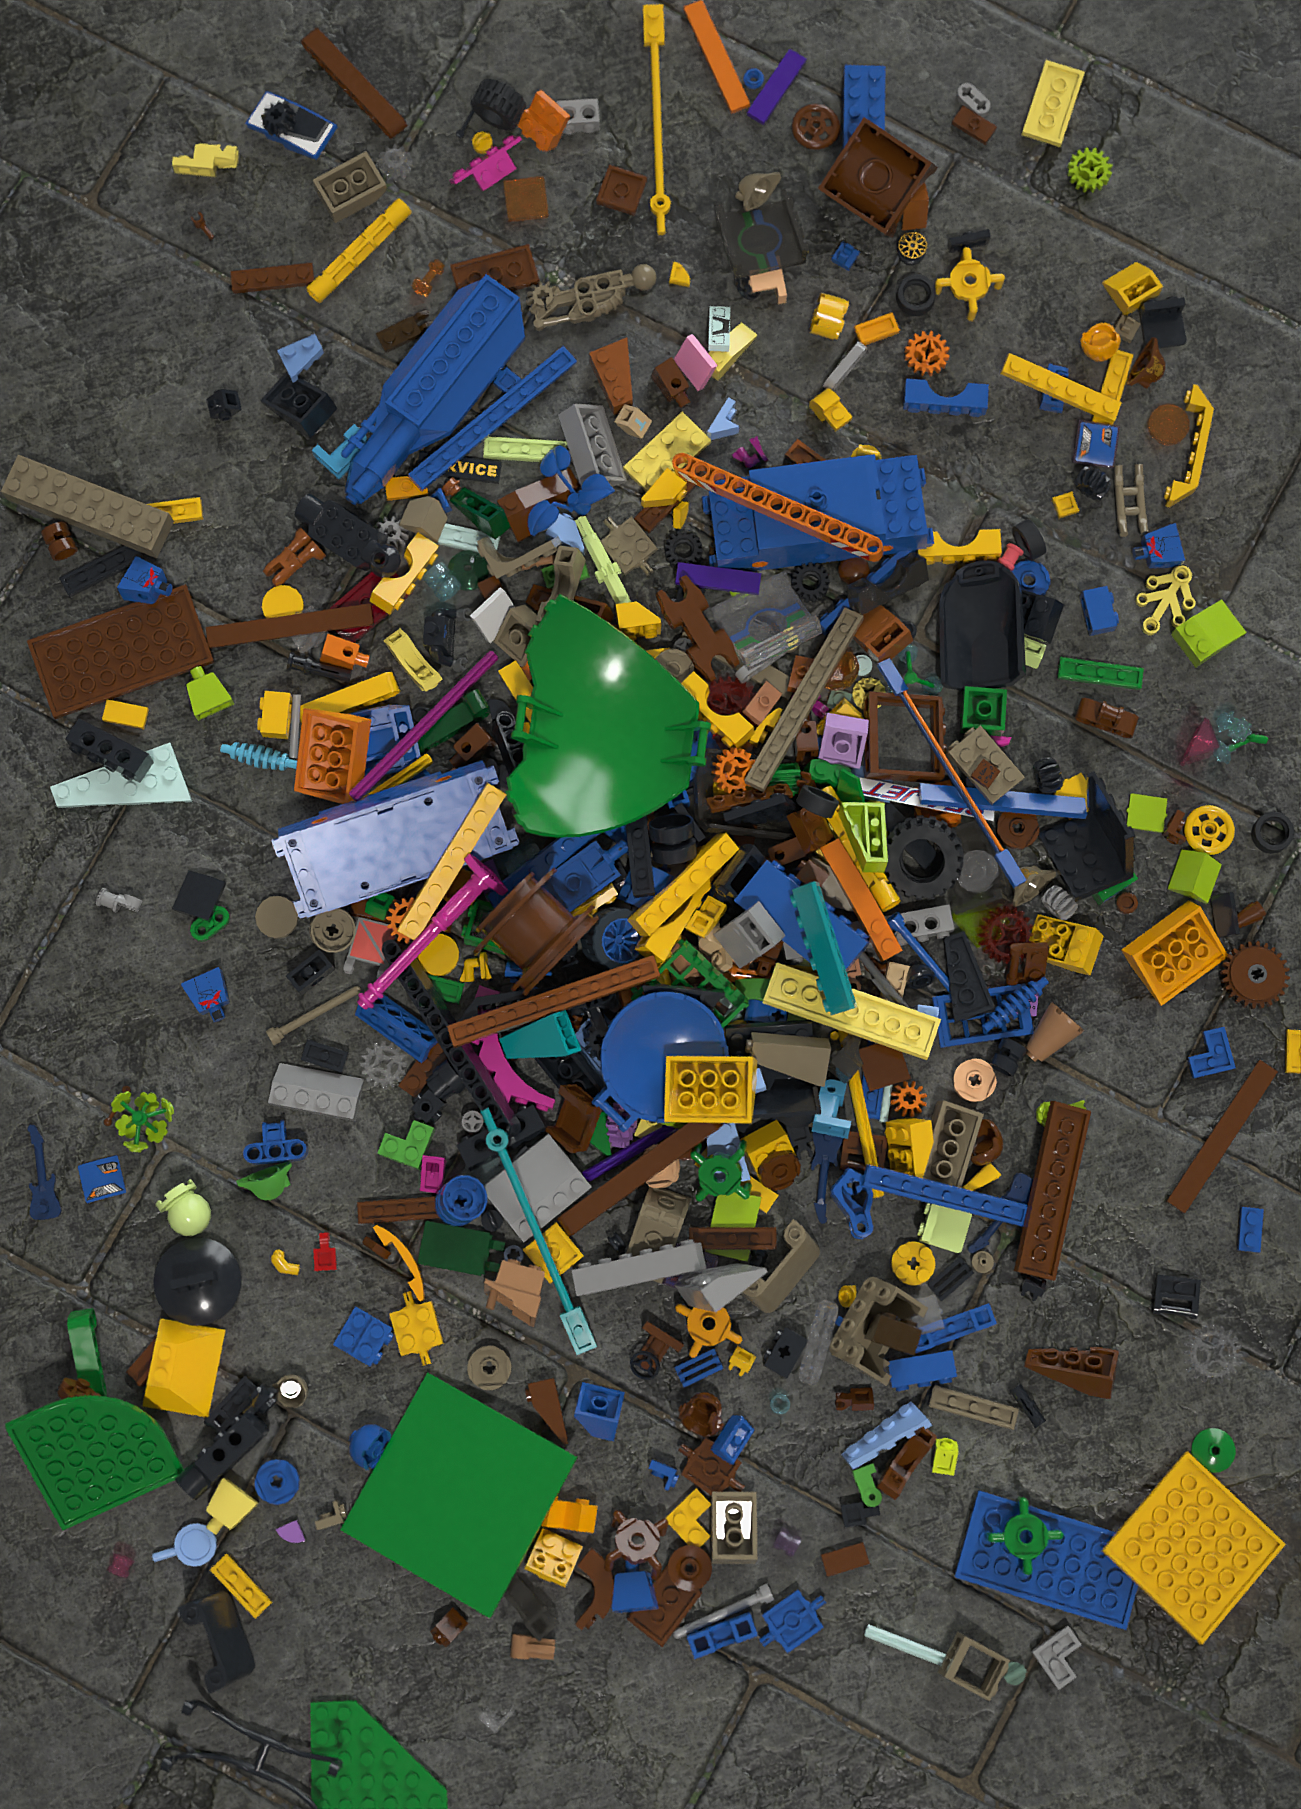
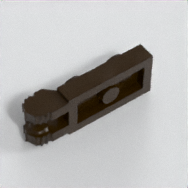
M423 310L414 316H410L377 332L376 337L385 354L421 337L433 321L426 322L418 327L417 323L429 317L430 313L427 310Z

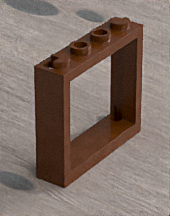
M869 691L863 698L864 719L869 720L864 747L865 778L926 783L940 782L945 777V769L932 748V772L879 769L877 705L906 706L899 696H895L894 693ZM908 694L916 708L930 709L931 733L946 755V744H943L946 725L943 724L945 708H943L942 696Z

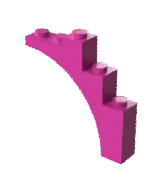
M479 986L476 997L500 994V992ZM480 1009L481 1014L487 1013L483 1011V1009ZM498 1033L470 1042L475 1045H479V1042L483 1043L478 1057L490 1076L492 1073L495 1074L493 1081L508 1105H510L513 1097L516 1103L527 1105L529 1102L535 1104L536 1109L547 1112L548 1109H554L556 1103L554 1099L540 1094L528 1086L513 1071L502 1052Z

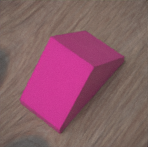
M423 1155L420 1191L437 1193L444 1182L445 1158Z

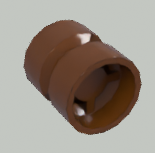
M66 522L53 523L42 530V537L46 545H49L48 550L54 561L67 559L78 551L73 538L70 537L71 533Z

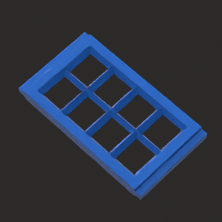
M1026 984L989 988L988 991L990 996H996L997 1005L1003 1009L1000 1004L1002 1002L1001 995L1013 993L1017 989L1022 992L1020 987ZM951 994L932 997L933 1007H939L938 1018L941 1019L937 1030L940 1048L1000 1040L1003 1037L1027 1036L1034 1033L1030 1008L1026 1009L1023 1007L1025 1013L1022 1015L1018 1014L1020 1029L1007 1030L1006 1024L1001 1021L1003 1027H1001L1002 1031L987 1033L983 1029V1034L970 1036L968 1022L965 1020L962 1021L965 1037L951 1039L949 1023L954 1022V1018L948 1019L945 1004L952 1002ZM985 1013L968 1020L981 1018L982 1025H984L986 1017H989L990 1013Z

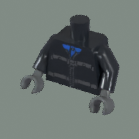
M438 608L431 616L425 617L423 646L430 654L433 662L447 667L452 666L455 672L467 670V668L462 666V664L468 662L466 658L453 660L455 618L458 621H468L471 618H466L465 612L471 610L464 608L456 611V609Z

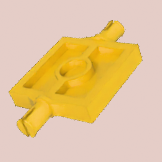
M411 1291L403 1293L406 1307L389 1314L400 1354L404 1356L411 1353H419L422 1366L431 1364L428 1351L434 1346L444 1344L433 1302L414 1304Z

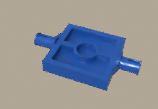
M797 1589L763 1613L762 1616L767 1622L770 1632L759 1639L762 1645L765 1647L773 1640H776L789 1653L824 1628L816 1613L817 1609L826 1604L823 1597L820 1595V1597L810 1603L804 1599Z

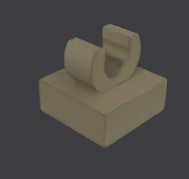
M1122 314L1115 327V331L1122 340L1131 343L1141 323Z

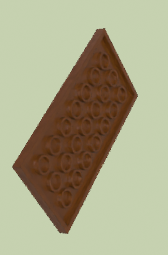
M186 584L172 589L169 596L160 594L153 604L135 602L27 640L54 719L190 672L196 667H204L215 663Z

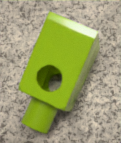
M201 666L190 671L194 681L187 683L186 686L193 713L198 721L234 705L231 696L214 672L205 675Z

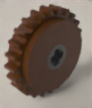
M1250 941L1246 943V948L1243 944H1240L1238 946L1239 951L1234 948L1231 950L1233 956L1228 954L1225 957L1229 962L1222 963V966L1226 968V970L1220 972V974L1225 975L1221 983H1227L1224 991L1230 990L1231 993L1228 997L1235 996V1003L1237 1004L1242 1001V1007L1244 1008L1250 1004L1251 1009H1255L1256 1005H1258L1259 1009H1263L1264 1003L1269 1007L1272 1005L1271 1000L1275 1003L1278 1002L1279 997L1277 995L1283 996L1285 992L1282 989H1286L1289 986L1284 983L1290 979L1289 976L1285 975L1290 969L1283 966L1287 961L1279 959L1282 953L1276 955L1274 953L1275 947L1270 950L1267 949L1268 943L1261 947L1259 941L1255 942L1254 946H1252ZM1254 971L1258 973L1256 976L1259 975V978L1256 980L1253 978L1254 975H1251Z

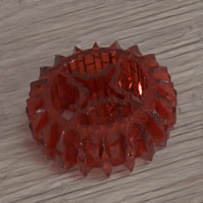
M1004 906L1003 909L996 907L995 913L993 911L988 912L990 918H982L985 925L978 926V928L983 929L982 933H977L978 937H983V940L978 942L981 946L985 945L982 952L988 953L989 959L995 957V962L997 963L1003 961L1004 964H1008L1009 960H1011L1010 951H999L996 946L1004 943L1009 947L1014 943H1034L1029 941L1030 937L1035 936V933L1029 932L1034 926L1027 924L1030 918H1023L1024 912H1017L1016 907L1009 909V906ZM1009 917L1016 923L1006 926L1000 920ZM994 927L996 930V934L992 938V930ZM1004 931H1008V932H1009V933H1007V937H1008L1007 939L1003 938V937L1005 936V932H1004ZM1018 932H1020L1019 942L1016 940ZM1022 953V955H1020V959H1023V958H1024V954H1023V953Z

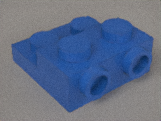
M355 1306L333 1345L372 1367L373 1364L377 1365L382 1358L383 1353L380 1351L385 1344L388 1346L393 1339L394 1334L391 1333L393 1328Z

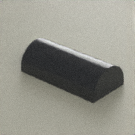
M581 1051L562 1057L534 1058L558 1089L561 1085L577 1084L595 1098L606 1086L603 1078Z

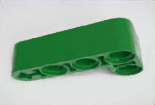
M94 1308L70 1312L67 1318V1327L78 1379L83 1378L90 1383L89 1387L101 1396H106V1383L95 1334L97 1321Z

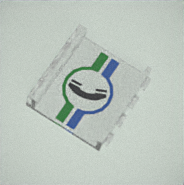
M785 571L761 582L759 595L739 593L711 608L715 623L719 629L723 628L734 645L736 654L748 671L822 633L818 617L816 615L811 616L790 586Z

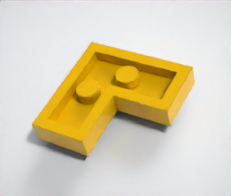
M696 1488L665 1519L668 1520L669 1525L688 1545L700 1548L711 1537L696 1519L712 1504Z

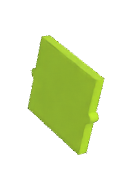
M1131 793L1129 807L1126 809L1128 813L1127 826L1137 830L1163 833L1165 818L1167 817V799Z

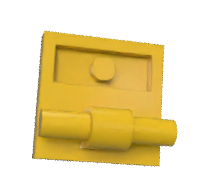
M542 1528L525 1566V1570L538 1575L541 1579L554 1582L565 1588L583 1546Z

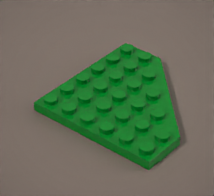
M356 1700L310 1703L311 1753L336 1757L343 1762V1767L339 1770L337 1777L334 1778L327 1775L331 1762L311 1759L312 1801L319 1809H448L447 1789L394 1739Z

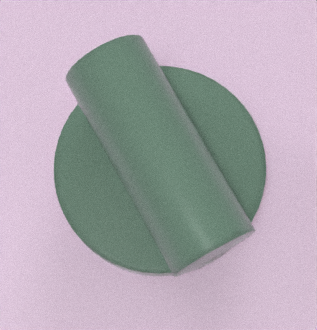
M1018 1662L1008 1663V1671L1003 1676L1005 1681L1011 1685L1022 1683L1025 1673H1027L1023 1664L1021 1665Z

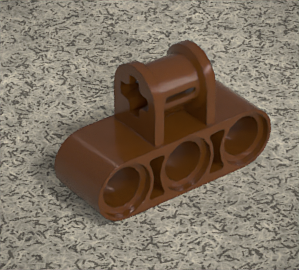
M1081 698L1075 720L1124 738H1133L1139 717L1124 711V707L1117 708L1107 704L1106 701L1101 703L1089 698Z

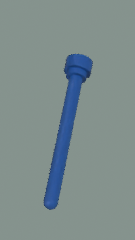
M899 912L891 915L886 920L891 930L894 929V931H898L922 961L934 971L937 979L950 993L949 978L904 926L905 922Z

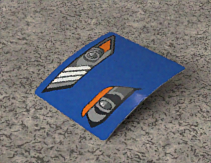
M118 1156L78 1166L86 1203L126 1193Z

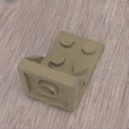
M649 1187L626 1254L632 1253V1257L639 1256V1251L652 1249L653 1252L660 1251V1246L673 1244L674 1248L691 1198L664 1188ZM664 1278L653 1281L662 1284Z

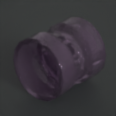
M782 1527L772 1547L777 1550H785V1554L792 1558L802 1538L797 1535L792 1537L789 1530Z

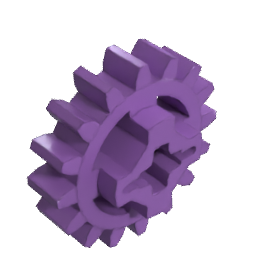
M617 1102L613 1103V1109L625 1118L628 1113ZM607 1116L606 1128L609 1129L607 1135L610 1136L609 1142L612 1143L613 1147L626 1148V1146L630 1145V1141H633L637 1120L622 1133L618 1129V1125Z

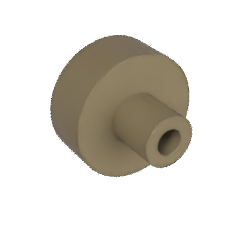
M985 1251L977 1252L971 1259V1266L978 1273H987L994 1265L993 1257Z

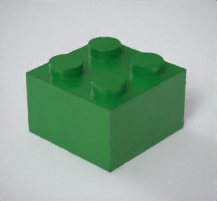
M965 686L961 701L960 733L965 734L973 727L976 730L982 726L989 736H1002L1005 731L1007 690Z

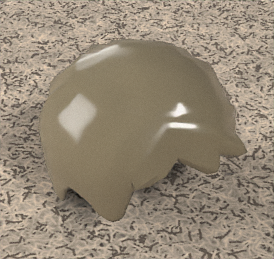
M286 1375L273 1384L274 1388L280 1390L277 1394V1399L284 1407L297 1408L302 1406L308 1397L309 1388L307 1383L298 1375Z

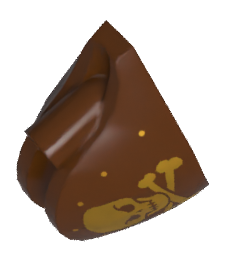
M1155 337L1150 339L1136 359L1126 385L1132 386L1138 383L1147 389L1151 383L1160 380L1164 375L1165 361L1159 352L1158 341Z

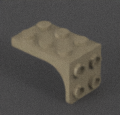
M486 536L477 541V550L482 557L486 558L490 574L492 576L495 575L496 579L505 574L507 577L518 573L523 570L522 565H525L526 568L541 560L539 558L540 555L546 558L557 552V546L561 545L562 542L559 537H556L520 557L509 558L501 555L495 549L490 538Z
M982 726L976 730L974 727L964 734V738L960 743L955 741L948 747L946 752L949 762L951 761L962 770L991 805L1025 778ZM983 759L1001 771L988 789L970 777Z

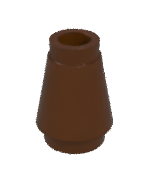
M1258 901L1250 902L1237 914L1239 929L1263 920L1262 917L1266 916L1265 910Z

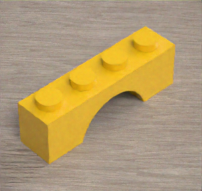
M1000 529L979 530L973 542L961 547L947 544L940 537L938 531L933 532V546L916 550V563L922 562L923 565H931L934 562L953 564L955 561L973 563L976 560L995 562L1002 554Z
M418 532L407 546L404 554L410 571L400 578H382L372 591L370 602L390 615L395 609L399 610L405 601L403 599L405 595H410L415 589L416 585L414 583L417 579L421 581L427 573V566L429 564L432 566L439 556L436 554L439 546Z
M694 671L681 683L699 702L698 720L703 719L705 722L711 723L710 731L713 734L718 733L722 737V742L728 748L734 747L738 750L755 734L754 726L740 713L722 716L714 713L708 707L709 685Z

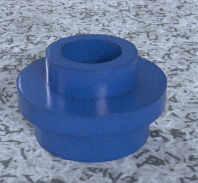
M750 69L744 75V84L750 89H757L764 82V76L758 69ZM756 78L757 81L753 82L750 79Z

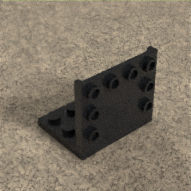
M1094 771L1086 774V818L1070 819L1039 832L1038 835L1040 843L1075 902L1134 878V861H1136L1134 856V850L1136 849L1134 844L1135 832L1131 826H1127L1122 810L1116 808L1113 795L1107 793L1103 779L1098 778Z
M812 1020L725 1026L729 1057H734L737 1051L741 1053V1056L749 1057V1053H746L745 1048L746 1041L751 1038V1032L813 1037ZM781 1072L778 1073L770 1090L755 1093L752 1119H770L771 1117L791 1118L800 1115L810 1117L815 1114H821L817 1086Z

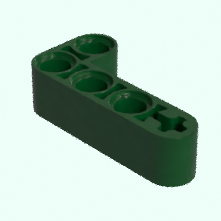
M479 689L465 695L461 704L448 710L418 740L420 754L435 748L490 715V707Z

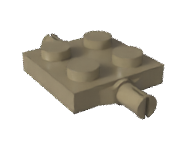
M611 517L605 519L604 523L610 529V532L600 542L611 559L617 562L623 574L627 575L633 569L639 567L646 576H649L650 573L652 574L654 570L649 566L647 560L658 549L633 517H630L618 526Z

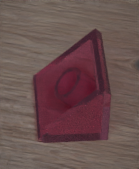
M1204 718L1197 726L1180 765L1185 766L1209 758L1220 748L1209 719Z

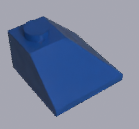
M582 1382L574 1417L592 1437L614 1441L625 1392Z

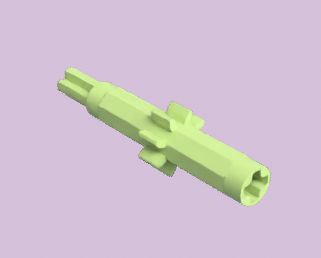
M586 516L579 517L575 520V523L598 569L595 572V576L599 584L605 583L615 604L631 602L618 576L621 570L617 562L611 563Z

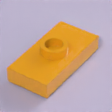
M408 476L391 478L385 486L387 501L429 496L428 487L421 491Z

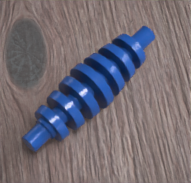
M1042 977L1037 982L1030 981L1028 982L1030 988L1023 985L1020 987L1022 992L1017 989L1013 992L1014 996L1011 994L1006 996L1008 1002L1003 1000L1000 1003L1003 1009L997 1006L995 1008L996 1015L993 1012L988 1015L989 1021L982 1025L983 1029L987 1033L994 1027L1000 1029L1003 1027L1001 1021L1005 1024L1011 1022L1008 1016L1014 1020L1018 1017L1016 1012L1020 1015L1025 1013L1023 1007L1028 1009L1031 1006L1029 1001L1034 1003L1037 1000L1035 994L1038 997L1043 994L1042 988L1049 984L1048 980Z

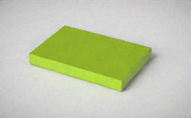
M735 1192L728 1196H717L711 1227H755L762 1197L750 1195L745 1200ZM705 1250V1252L748 1261L750 1250Z

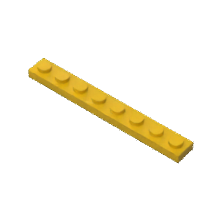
M486 783L397 928L398 932L412 940H415L422 933L465 863L464 858L473 850L505 798L506 793Z

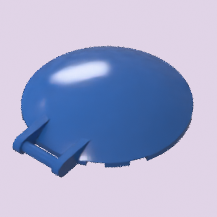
M675 992L647 994L626 1005L610 1023L602 1042L600 1057L602 1075L606 1086L592 1100V1104L600 1107L618 1125V1129L622 1133L638 1118L657 1123H670L664 1122L666 1056L729 1057L724 1030L720 1022L710 1009L698 1000ZM609 1096L628 1113L625 1118L605 1101Z

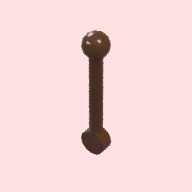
M123 1086V1094L127 1091L131 1092L129 1086ZM113 1111L104 1120L105 1126L112 1124V1118L115 1115Z

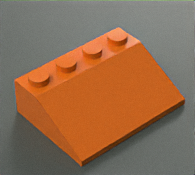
M304 708L294 791L341 804L353 801L349 792L365 775L371 719L351 714Z

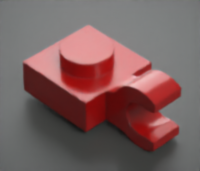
M319 1233L320 1249H313L314 1271L337 1270L336 1248H330V1234Z

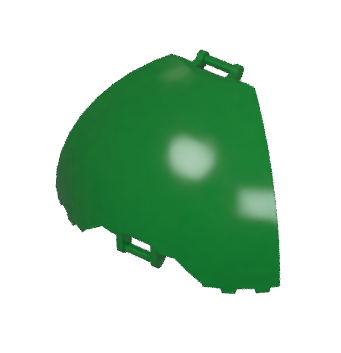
M559 594L555 600H549L544 607L546 611L539 625H533L528 634L531 639L524 653L527 654L534 687L531 697L517 695L516 703H518L515 728L512 731L511 738L524 743L523 761L509 777H506L508 791L505 792L508 801L514 806L516 812L514 817L517 823L523 826L526 832L540 836L564 838L593 835L619 828L654 812L686 790L689 786L692 766H706L705 752L711 723L698 721L699 702L649 653L592 611ZM526 707L532 709L529 733L523 731ZM694 731H700L696 756H691Z

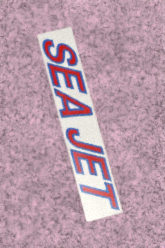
M859 777L864 796L974 817L967 808L920 804L919 789ZM980 810L985 820L994 821V811Z

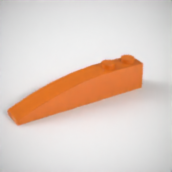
M839 838L821 847L820 850L862 928L869 936L868 939L880 961H884L903 951Z

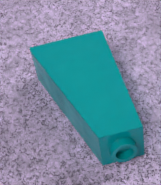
M566 1010L551 1014L499 1039L507 1059L562 1057L582 1051Z

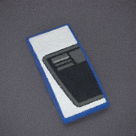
M268 91L265 92L245 123L249 129L263 133L267 139L281 143L286 149L315 160L318 159L337 129L336 124L317 113ZM278 101L282 104L287 103L294 110L297 124L293 125L294 131H287V136L284 133L281 134L280 138L276 135L271 136L262 126L261 115L265 114L264 108H270V102L274 105Z

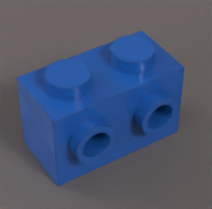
M1107 586L1083 591L1080 595V601L1089 636L1114 631L1117 624H1119V617L1117 612L1113 610L1114 598L1112 592L1108 591Z

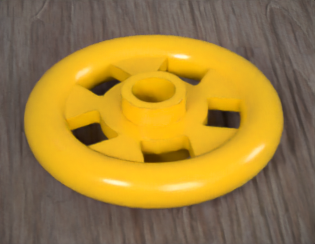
M1205 805L1194 809L1188 815L1184 824L1186 840L1197 852L1207 853L1208 855L1219 854L1230 846L1234 838L1235 828L1231 817L1226 811L1217 806ZM1207 814L1209 819L1201 822L1199 816ZM1220 817L1224 824L1219 827L1218 823L1214 821L1215 818ZM1193 827H1199V835H1193ZM1210 827L1212 834L1206 833L1205 828ZM1220 832L1225 834L1222 842L1216 839ZM1202 840L1211 841V846L1202 845Z

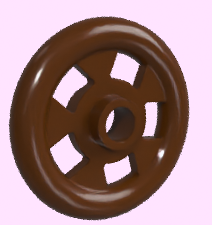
M809 104L802 107L795 114L792 121V132L795 139L802 146L813 150L824 149L833 144L840 132V122L836 113L831 108L822 104ZM812 112H819V113H820V117H818V116L812 117V116H811V113H812ZM802 119L808 120L806 127L800 125ZM830 119L832 126L826 127L824 120ZM817 123L819 124V127L815 128L813 127V124ZM806 132L813 136L811 140L804 137ZM826 132L828 137L821 140L819 136Z

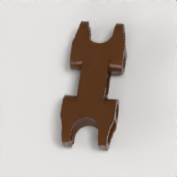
M687 575L679 578V583L684 591V597L680 602L672 601L663 590L655 593V596L668 625L673 630L682 626L693 646L686 649V653L693 662L694 667L708 682H712L716 679L711 667V661L715 655L724 657L732 668L739 665L740 662L734 645L725 630L720 628L714 632L702 612L709 608V604L703 593Z

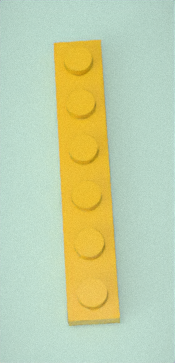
M1011 353L1007 355L1000 373L1110 423L1115 421L1121 406V402Z

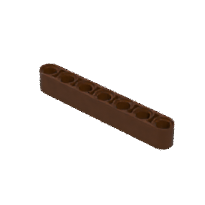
M315 28L301 39V44L305 50L389 139L392 140L407 128V123L403 117L321 30Z

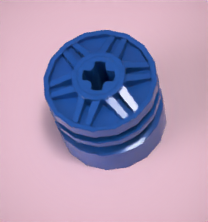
M462 1175L451 1179L440 1188L435 1197V1210L438 1216L445 1223L452 1226H463L470 1223L482 1214L487 1205V1192L484 1185L478 1179L469 1175ZM455 1200L461 1201L462 1205L455 1204Z

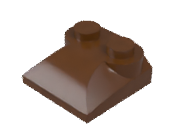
M804 808L787 816L805 855L820 850L821 847L835 840L825 817L816 815Z

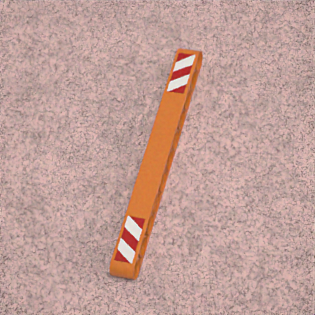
M678 453L672 460L675 474L679 478L868 561L876 562L883 556L882 541L876 536L686 453ZM681 463L688 464L685 468H678V465ZM700 471L707 472L702 477L697 476V473ZM719 479L725 480V483L722 485L715 484ZM737 488H744L742 493L734 492ZM756 496L764 497L759 502L753 500ZM776 504L782 505V508L779 510L772 509ZM796 512L802 514L796 519L791 517ZM813 521L821 522L817 527L810 525ZM833 529H838L840 533L837 535H831L830 531ZM851 538H858L859 542L851 544L849 540ZM871 546L879 548L876 552H870L868 549Z

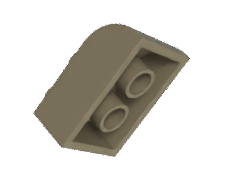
M367 151L313 179L315 191L334 223L374 203L387 189L385 181Z

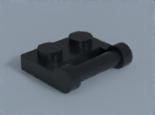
M1157 1274L1152 1313L1158 1315L1160 1313L1189 1316L1190 1319H1197L1201 1280ZM1162 1298L1191 1301V1306L1182 1307L1162 1304Z

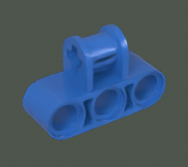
M281 1120L279 1123L267 1124V1122H262L263 1143L249 1144L243 1151L246 1161L253 1165L303 1160L308 1155V1146L299 1139L287 1140L285 1120ZM301 1144L303 1152L298 1156L293 1155V1147ZM280 1147V1156L273 1158L271 1156L272 1148ZM252 1149H258L260 1152L259 1157L255 1160H251L249 1157Z

